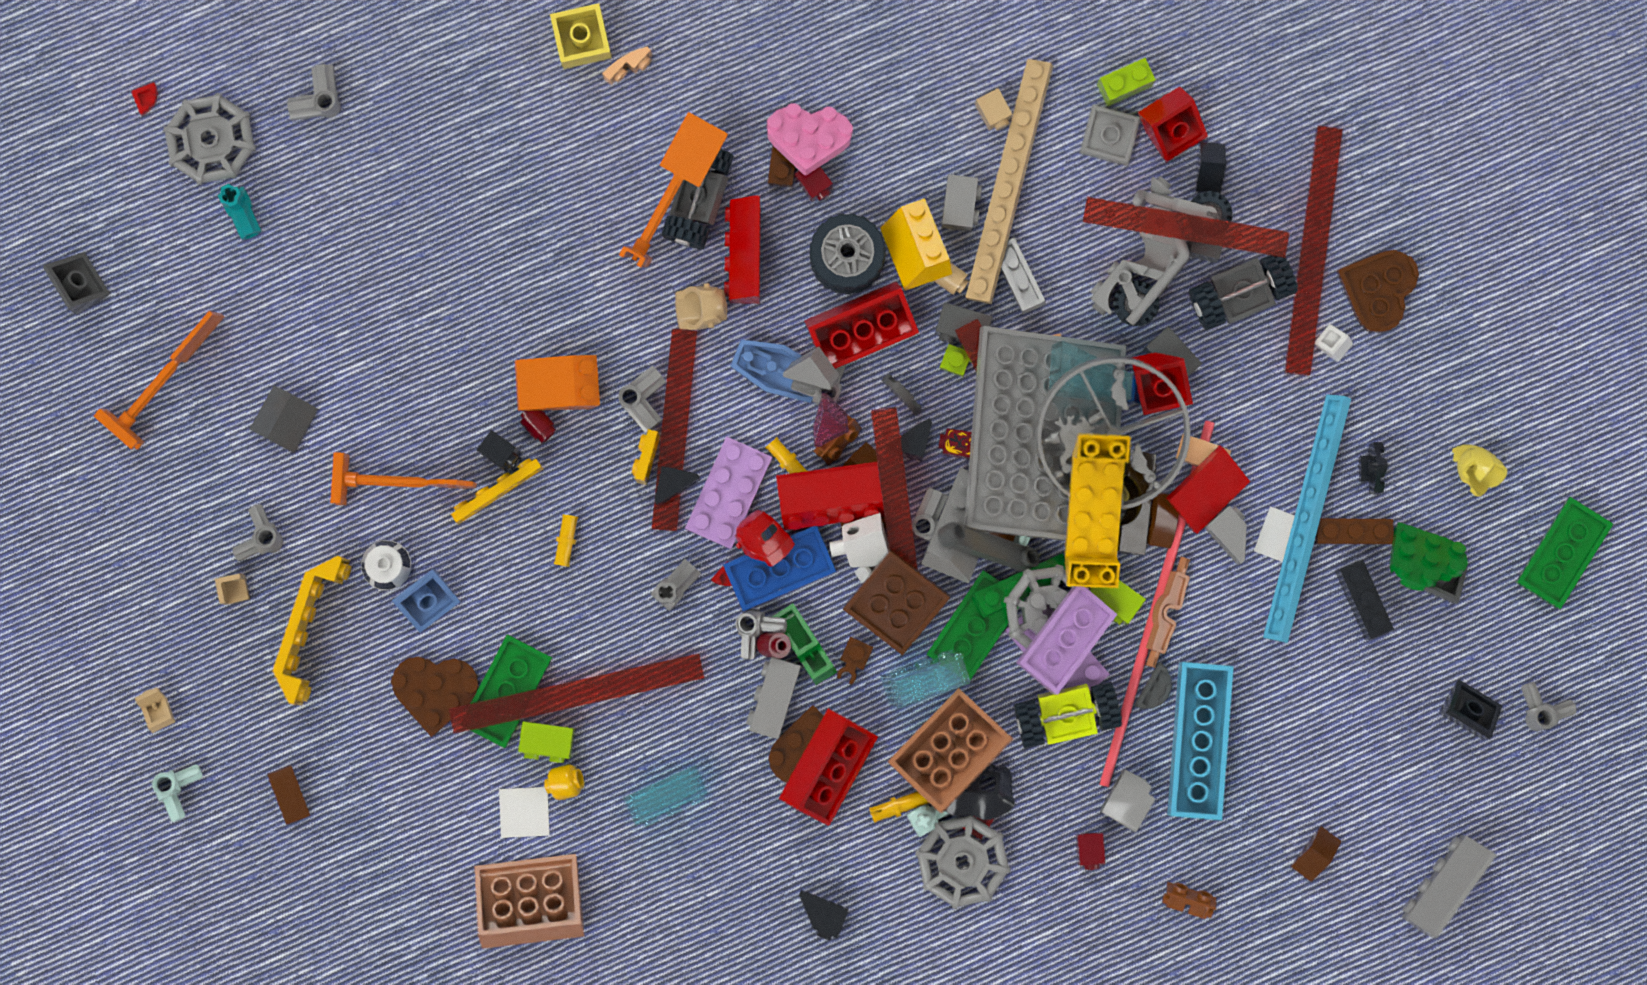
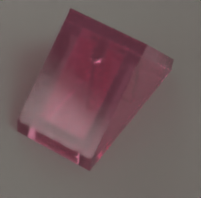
M826 393L821 394L813 425L814 447H820L849 432L847 413Z

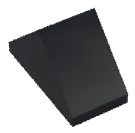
M1199 143L1195 192L1204 193L1212 191L1221 194L1226 168L1225 144Z
M662 466L654 502L658 507L700 481L699 475Z

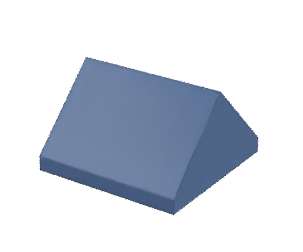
M432 569L395 597L392 602L421 633L460 603V600L441 575Z

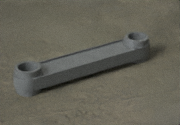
M960 522L945 524L938 530V539L943 546L1013 568L1018 572L1032 569L1039 564V555L1034 548L965 526Z

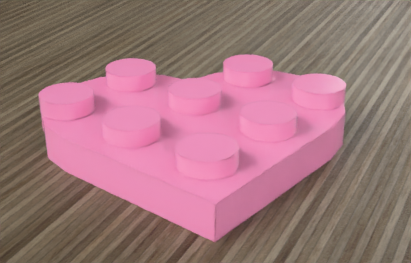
M789 104L787 107L775 111L767 119V137L771 144L806 176L842 153L850 145L853 126L847 117L836 112L833 107H825L822 111L810 114L801 109L798 104Z

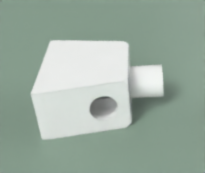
M880 513L844 524L842 526L843 539L829 542L832 557L846 554L849 565L853 568L877 566L890 550Z

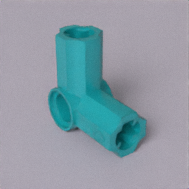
M230 184L222 186L218 198L228 216L232 218L242 240L251 239L261 233L262 230L251 208L253 205L243 186L240 188L234 187Z

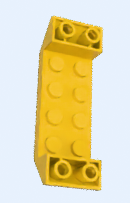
M1078 434L1072 453L1065 543L1067 586L1118 588L1120 562L1117 559L1124 463L1129 461L1130 436Z
M336 556L304 574L272 670L290 704L303 705V702H307L312 690V687H309L310 681L293 676L291 673L292 670L296 671L299 666L300 657L297 655L300 646L304 647L306 644L308 632L305 631L308 622L312 623L316 614L314 604L316 598L320 599L324 590L323 578L342 584L343 580H348L352 569V566L349 565L350 560Z

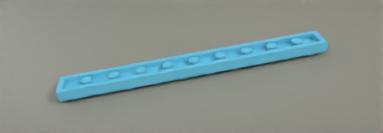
M1326 394L1263 638L1284 643H1288L1351 402V398L1346 396Z

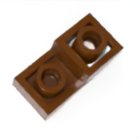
M1161 492L1153 498L1150 507L1152 521L1147 539L1149 545L1170 549L1173 544L1179 514L1166 499L1170 493Z
M290 764L267 773L286 825L310 816L292 765Z

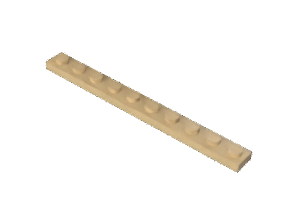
M1027 59L966 293L968 300L992 304L1053 69L1051 62Z

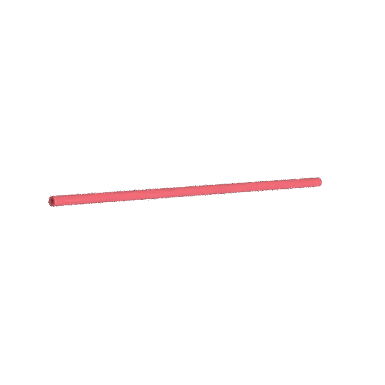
M1205 421L1200 439L1210 442L1215 423ZM1192 465L1190 474H1191L1198 466H1193V465ZM1178 515L1173 544L1167 550L1120 711L1122 726L1115 729L1099 785L1105 787L1110 786L1149 652L1146 646L1153 627V609L1158 598L1164 593L1186 525L1180 515Z

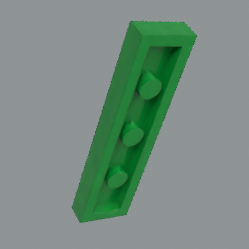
M1062 553L1029 570L1051 568L1057 564L1062 565L1064 570H1066L1065 557ZM1023 571L973 594V598L983 618L1006 608L1004 599L1009 596L1021 579ZM1051 578L1037 580L1038 586L1050 585ZM1027 586L1018 600L1023 601L1028 598L1031 591L1029 586Z

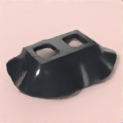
M989 764L945 811L955 816L972 815L983 820H992L1008 813L1015 806L1010 770L1007 767H997ZM982 776L995 778L994 791H986L980 788Z

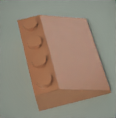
M958 688L891 757L888 763L942 814L1010 744L1013 738Z
M576 854L474 866L477 927L482 949L585 936Z

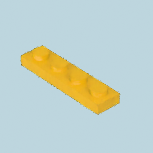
M530 458L526 459L517 466L519 470L511 475L507 472L496 479L498 484L490 489L486 486L475 493L476 498L469 503L467 500H464L454 507L455 512L451 516L457 524H461L542 471L543 467L537 459L533 461Z

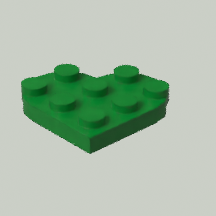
M1398 522L1394 528L1389 563L1391 573L1395 572L1402 579L1400 584L1411 590L1424 591L1426 587H1434L1438 580L1450 581L1451 578L1463 575L1468 565L1467 555L1465 554L1466 547L1461 542H1454L1437 534Z

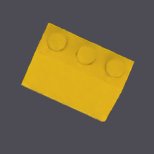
M925 198L901 206L880 227L904 291L952 275L950 258Z

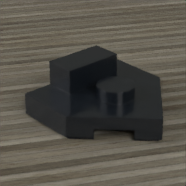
M1372 442L1368 444L1369 456H1359V482H1369V495H1378L1384 492L1385 482L1381 481V478H1384L1387 472L1388 463L1386 458L1381 457V453H1384L1385 450L1383 443Z

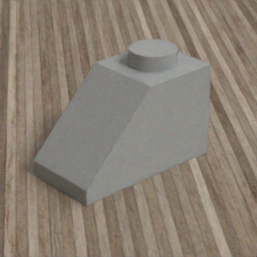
M1228 506L1204 528L1233 561L1239 565L1245 561L1247 524L1243 521L1245 516L1238 508L1234 507L1232 509L1231 506Z

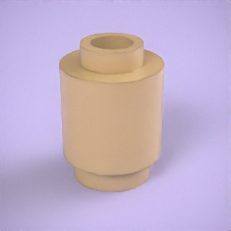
M951 263L952 275L935 280L934 282L952 295L956 292L961 294L969 283L966 280L968 274Z

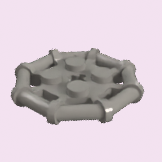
M221 93L192 100L184 99L182 101L183 104L169 124L163 128L170 158L168 161L169 165L195 180L198 185L227 178L235 179L250 154L256 150L249 120L251 117L250 113L224 98ZM212 106L211 112L197 114L194 110ZM223 108L234 117L228 121L219 115V111ZM187 114L192 117L189 125L185 126L183 130L179 129L178 127ZM240 125L243 141L235 139L233 127ZM211 132L212 136H216L210 145L207 142H203V138H206V133ZM176 136L183 138L185 150L181 152L178 151ZM235 147L241 149L232 164H230L226 159L232 155L233 149ZM189 156L200 163L198 170L184 162V160ZM221 163L225 168L206 172L207 165Z
M1057 564L1055 567L1037 570L1026 569L1009 596L1004 599L1010 630L1008 635L1026 649L1033 640L1026 636L1024 632L1029 629L1037 635L1048 621V616L1043 615V610L1047 608L1046 605L1049 604L1050 608H1053L1054 613L1068 594L1065 590L1058 587L1061 580L1066 584V570H1064L1062 565ZM1051 578L1050 585L1038 586L1037 580ZM1027 586H1029L1031 591L1028 598L1024 601L1018 600ZM1017 607L1022 609L1023 623L1020 625Z
M972 815L935 823V829L930 831L919 850H916L915 856L918 857L924 884L922 886L923 889L930 891L952 905L953 909L984 901L989 903L993 900L992 896L1006 874L1011 871L1007 861L1002 832L998 833ZM965 827V835H956L950 838L947 833L948 830ZM972 828L989 839L983 844L970 836ZM939 836H941L945 841L938 853L931 852L930 850ZM993 845L998 864L989 862L987 849ZM958 856H968L967 861L970 865L959 868L957 866L959 862L956 858ZM929 860H936L939 869V875L933 878ZM988 870L996 872L987 887H985L981 881ZM944 880L955 887L954 895L938 885V883ZM976 886L979 891L961 896V889L965 887Z

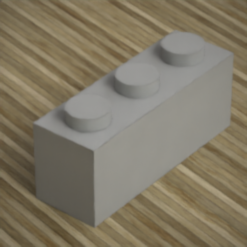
M771 657L770 662L765 661L761 676H765L763 686H757L753 699L758 701L755 711L750 710L746 722L747 725H750L749 731L779 740L801 666Z

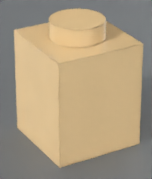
M999 88L976 99L975 106L989 131L994 128L998 131L1010 124L1009 120H1011L1013 114Z

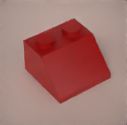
M1180 86L1138 112L1146 133L1165 162L1170 161L1208 137L1194 99Z
M1157 352L1132 357L1149 364L1161 372L1178 390L1186 406L1193 404L1184 358ZM1132 364L1143 415L1180 407L1175 394L1163 379L1143 367Z

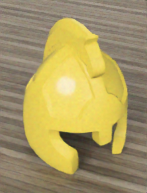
M1469 444L1452 449L1454 453L1453 460L1457 462L1459 477L1462 482L1470 486V492L1477 497L1483 496L1488 488L1498 486L1506 478L1507 468L1488 450Z

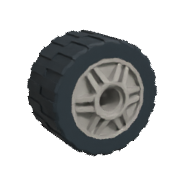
M843 213L828 218L826 222L818 227V230L812 237V243H810V262L816 279L825 288L833 290L838 294L844 293L847 295L862 292V290L868 289L877 281L884 267L886 246L882 238L883 236L876 228V225L863 216ZM849 250L854 255L850 258H845L841 253Z

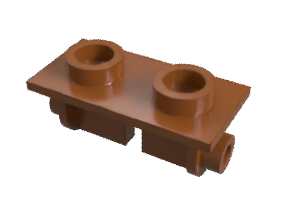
M848 414L840 416L830 427L835 436L832 438L825 433L814 445L816 448L813 452L818 457H821L829 466L841 456L843 449L858 437L859 431L862 429L861 426Z
M1167 882V890L1162 898V903L1166 904V907L1183 912L1185 905L1188 904L1190 905L1188 914L1202 919L1212 917L1213 911L1216 910V897L1204 890L1196 891L1189 889L1182 883Z

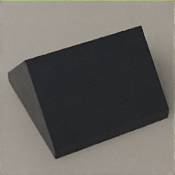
M931 419L923 421L885 445V451L888 454L922 462L932 425Z
M1458 679L1438 713L1480 739H1491L1502 705Z

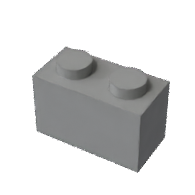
M948 174L941 228L971 232L973 225L978 224L979 210H975V201L981 199L982 185H977L978 178Z

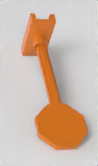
M339 452L333 453L330 503H335V505H347L348 487H358V485L414 488L434 486L458 489L477 487V483L463 480H427L420 477L359 475L358 472H349L350 455Z

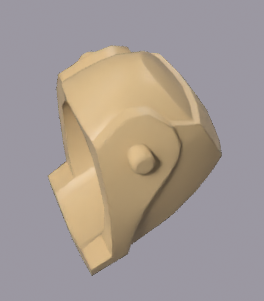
M705 283L703 286H690L683 291L675 293V307L679 329L700 330L714 328L715 325L727 320V302L723 289L710 287L709 283Z

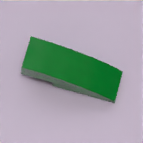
M794 603L772 616L787 620V629L784 634L789 637L791 648L816 686L837 673L834 665Z

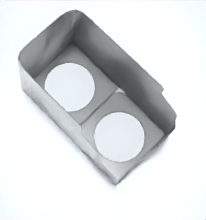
M1123 769L1100 811L1136 833L1155 801V798L1149 795L1152 787L1145 779Z

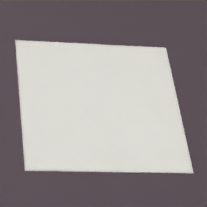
M1270 506L1254 551L1283 562L1295 516Z
M545 787L499 789L501 838L549 836L548 793Z

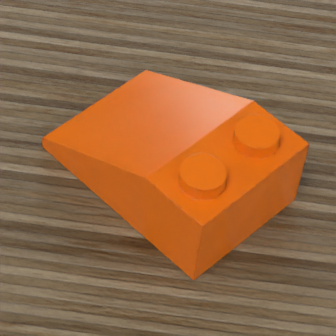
M571 355L515 360L518 411L580 410L600 406L597 355Z

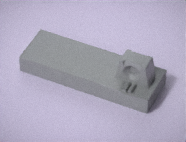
M1015 237L1009 239L1001 271L1022 314L1046 305V301Z

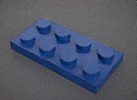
M817 526L790 536L795 543L794 547L786 557L774 566H768L765 561L752 559L747 555L723 564L743 612L836 573Z

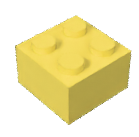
M599 3L550 14L563 69L612 59Z

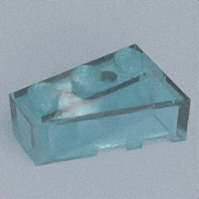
M1063 340L1053 344L1049 390L1070 369L1098 357ZM1111 363L1090 367L1083 370V373L1098 401L1115 403V400L1111 398L1112 391L1110 389L1116 381L1112 372L1117 366ZM1123 370L1125 376L1122 381V387L1126 390V401L1132 398L1133 374ZM1080 373L1069 379L1054 395L1093 400Z
M953 650L938 654V658L929 660V658L915 662L912 666L900 667L880 675L889 704L899 709L971 683L962 654L953 653Z
M697 765L623 798L635 825L643 823L647 827L658 822L657 816L663 813H667L669 817L682 811L681 805L690 802L691 806L706 800L704 795L709 792Z

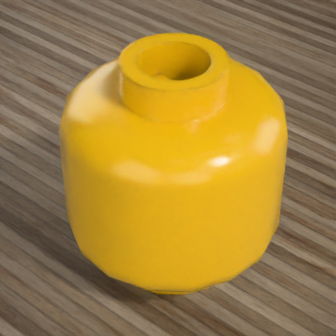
M571 764L552 768L548 772L547 779L544 781L546 792L551 794L556 800L578 796L581 789L584 788V777L581 770L576 769Z

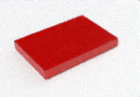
M1219 445L1166 499L1189 528L1198 534L1250 483V480L1224 447Z

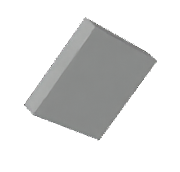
M1092 104L1079 154L1128 166L1140 117Z

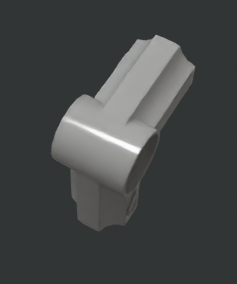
M322 64L311 68L314 94L288 98L287 107L292 121L321 116L333 118L339 114L341 104L338 100L333 65ZM332 99V103L328 108H322L324 101Z
M653 365L629 385L622 387L618 394L620 405L629 413L645 434H647L648 429L653 430L662 422L661 417L646 400L666 383ZM634 392L637 395V400L632 404H627L623 401L624 394Z
M927 488L911 524V531L914 536L929 542L931 541L939 516L948 498L947 495L935 489ZM919 520H926L930 525L929 532L924 534L918 532L916 523Z
M684 559L668 578H664L655 587L650 595L668 611H671L683 598L684 592L697 580L701 573Z

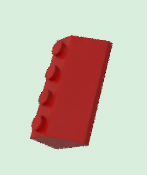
M760 195L731 199L730 207H725V222H730V232H725V247H730L729 257H725L724 270L729 272V282H724L725 297H729V302L734 304H760L761 202Z
M896 281L804 320L814 347H820L835 369L919 333L903 290Z
M877 462L776 475L784 530H797L840 522L848 523L878 513L881 514V517H885Z
M827 709L778 799L830 826L879 736L838 713Z

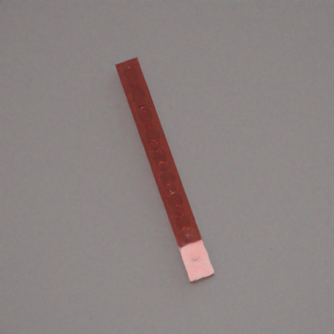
M1316 127L1296 277L1298 292L1294 294L1284 367V373L1308 377L1311 374L1343 129Z
M697 653L449 708L453 732L456 734L704 679L700 655Z

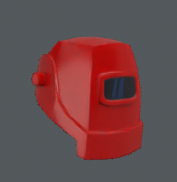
M755 510L743 519L736 528L735 538L738 542L736 547L738 549L741 548L745 555L752 559L765 561L768 566H774L780 562L795 545L790 535L771 516L761 510Z

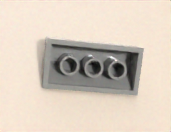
M960 467L921 564L969 584L979 557L951 547H945L938 539V530L943 525L951 522H960L964 525L969 471Z
M1460 835L1459 838L1456 836L1452 839L1447 847L1449 849L1447 855L1444 858L1440 857L1432 868L1434 873L1429 879L1425 878L1420 883L1417 889L1420 891L1414 900L1412 898L1409 899L1402 909L1405 912L1402 918L1426 936L1438 938L1497 856L1494 852L1466 835Z

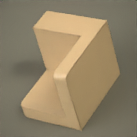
M235 574L215 579L220 604L229 605L250 600L247 580L244 574Z

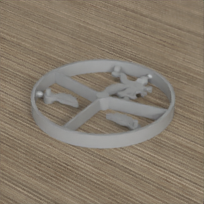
M1107 356L1088 360L1062 375L1045 396L1036 422L1035 438L1038 455L1047 475L1069 497V490L1063 487L1058 480L1064 476V472L1068 473L1071 471V466L1069 463H1066V460L1072 456L1078 434H1093L1091 430L1095 429V427L1090 424L1104 419L1107 425L1105 435H1121L1122 433L1182 414L1184 424L1182 447L1173 468L1161 482L1157 481L1155 473L1147 468V460L1142 454L1139 443H1136L1134 446V451L1131 453L1133 458L1131 463L1135 466L1134 469L1144 474V479L1148 483L1153 482L1154 487L1149 492L1132 500L1123 502L1122 495L1121 509L1135 507L1160 494L1170 485L1182 468L1190 443L1188 411L1175 386L1161 372L1149 364L1121 356ZM1116 363L1117 368L1112 372L1116 381L1110 389L1112 391L1111 398L1115 400L1117 406H1122L1123 409L1128 410L1126 390L1122 387L1125 373L1121 368H1123L1124 363L1143 367L1158 375L1168 384L1175 394L1180 408L1117 428L1114 425H1110L1083 370L1100 364ZM1080 373L1100 412L1091 416L1088 422L1085 417H1080L1082 422H1077L1075 425L1071 423L1074 418L1073 414L1070 417L1067 415L1066 425L1062 423L1059 416L1058 420H1055L1054 423L1061 426L1060 431L1051 433L1049 438H1041L1044 416L1051 400L1069 379ZM1050 442L1053 444L1063 442L1065 450L1060 457L1062 470L1052 475L1045 461L1042 445Z

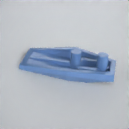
M740 340L730 365L732 369L767 393L811 403L813 397L792 390L793 379L783 377V372L788 366L802 355L781 344Z

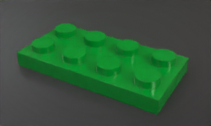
M1568 497L1515 583L1560 610L1610 531L1613 523L1572 497Z
M982 570L926 654L967 683L970 682L1008 625L1007 608L983 618L973 598L974 593L1000 582L984 570Z
M507 634L460 726L506 748L553 657Z

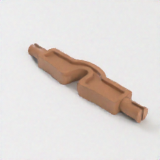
M1180 557L1177 570L1170 572L1164 593L1155 603L1152 614L1153 627L1146 646L1147 649L1151 650L1145 664L1146 666L1156 668L1159 655L1165 654L1169 641L1176 627V622L1167 616V611L1169 608L1179 610L1183 606L1186 588L1190 579L1188 575H1185L1190 562L1188 558Z

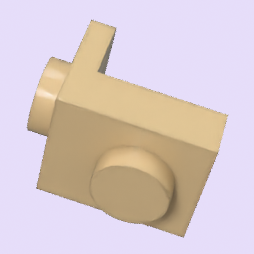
M159 688L146 690L142 695L135 698L137 705L142 709L148 729L152 733L175 723L168 699Z

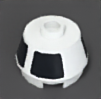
M382 540L372 544L365 551L361 560V571L364 579L372 587L379 590H392L400 587L407 580L411 572V559L408 551L401 544Z

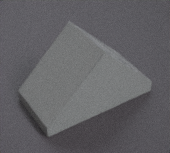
M819 346L793 361L783 372V377L831 390L839 380L838 372Z

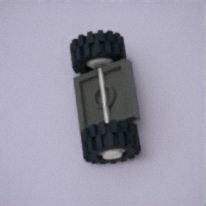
M722 148L720 149L700 188L686 180L682 182L675 195L670 213L666 218L661 233L663 238L694 249L701 250L705 248L710 229L700 225V223L714 225L729 179L727 176L734 157L733 154L724 151Z
M1282 251L1261 258L1260 262L1257 257L1210 276L1211 283L1207 281L1190 288V300L1193 303V309H1195L1196 316L1199 318L1202 327L1207 331L1226 323V320L1228 324H1231L1276 305L1273 295L1275 299L1281 300L1297 293L1296 277L1293 275V269L1290 268V263Z

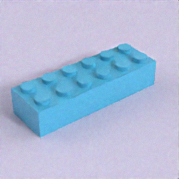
M1189 662L1179 663L1168 816L1222 820L1234 666Z

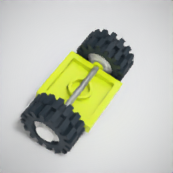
M1112 682L1091 686L1094 703L1091 701L1087 683L1062 689L1058 695H1054L1051 692L1039 694L1037 697L1041 711L1040 716L1034 699L1014 704L1017 726L1024 749L1045 744L1042 726H1044L1048 745L1098 734L1094 714H1096L1101 731L1121 727L1122 717Z

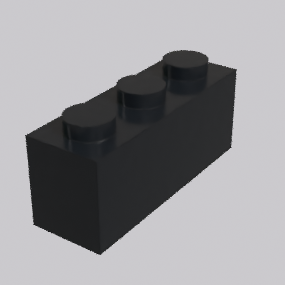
M1364 560L1356 561L1335 570L1365 641L1394 630Z

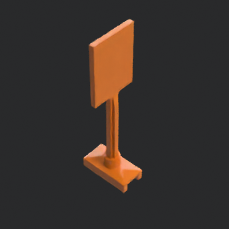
M690 112L687 113L659 165L672 172L674 176L641 237L637 238L633 247L623 246L619 256L625 258L631 257L633 254L632 260L637 261L640 258L637 266L648 267L653 258L646 254L651 246L649 243L682 182L686 180L700 188L728 133Z
M208 311L170 356L172 361L166 364L127 411H124L119 418L108 409L101 408L94 414V417L130 449L136 448L138 450L144 444V441L130 429L136 422L135 418L174 374L178 365L189 360L225 316L221 313Z

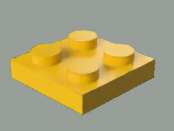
M648 429L646 435H641L638 446L641 456L640 459L635 458L631 472L635 476L634 479L637 483L644 485L648 483L660 440V435L657 431Z

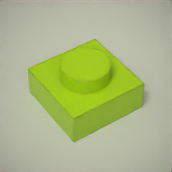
M948 344L939 368L963 377L972 352Z

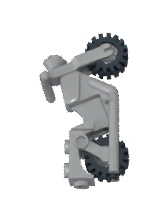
M1161 176L1158 179L1152 177L1151 193L1138 190L1132 199L1133 205L1138 210L1144 208L1145 202L1154 205L1139 231V235L1145 244V255L1136 262L1122 260L1118 263L1115 261L1107 271L1110 276L1104 283L1099 281L1091 290L1093 294L1091 300L1095 302L1092 307L1103 316L1106 312L1112 315L1114 312L1110 308V297L1116 285L1120 283L1122 286L1115 293L1113 301L1114 311L1118 318L1131 326H1143L1151 322L1159 310V296L1190 259L1189 249L1172 211L1186 215L1190 228L1196 234L1206 238H1213L1223 234L1231 224L1233 212L1227 198L1218 192L1212 191L1199 193L1191 202L1168 196L1172 194L1169 190L1172 185ZM1131 272L1158 281L1153 287L1143 281H1133Z

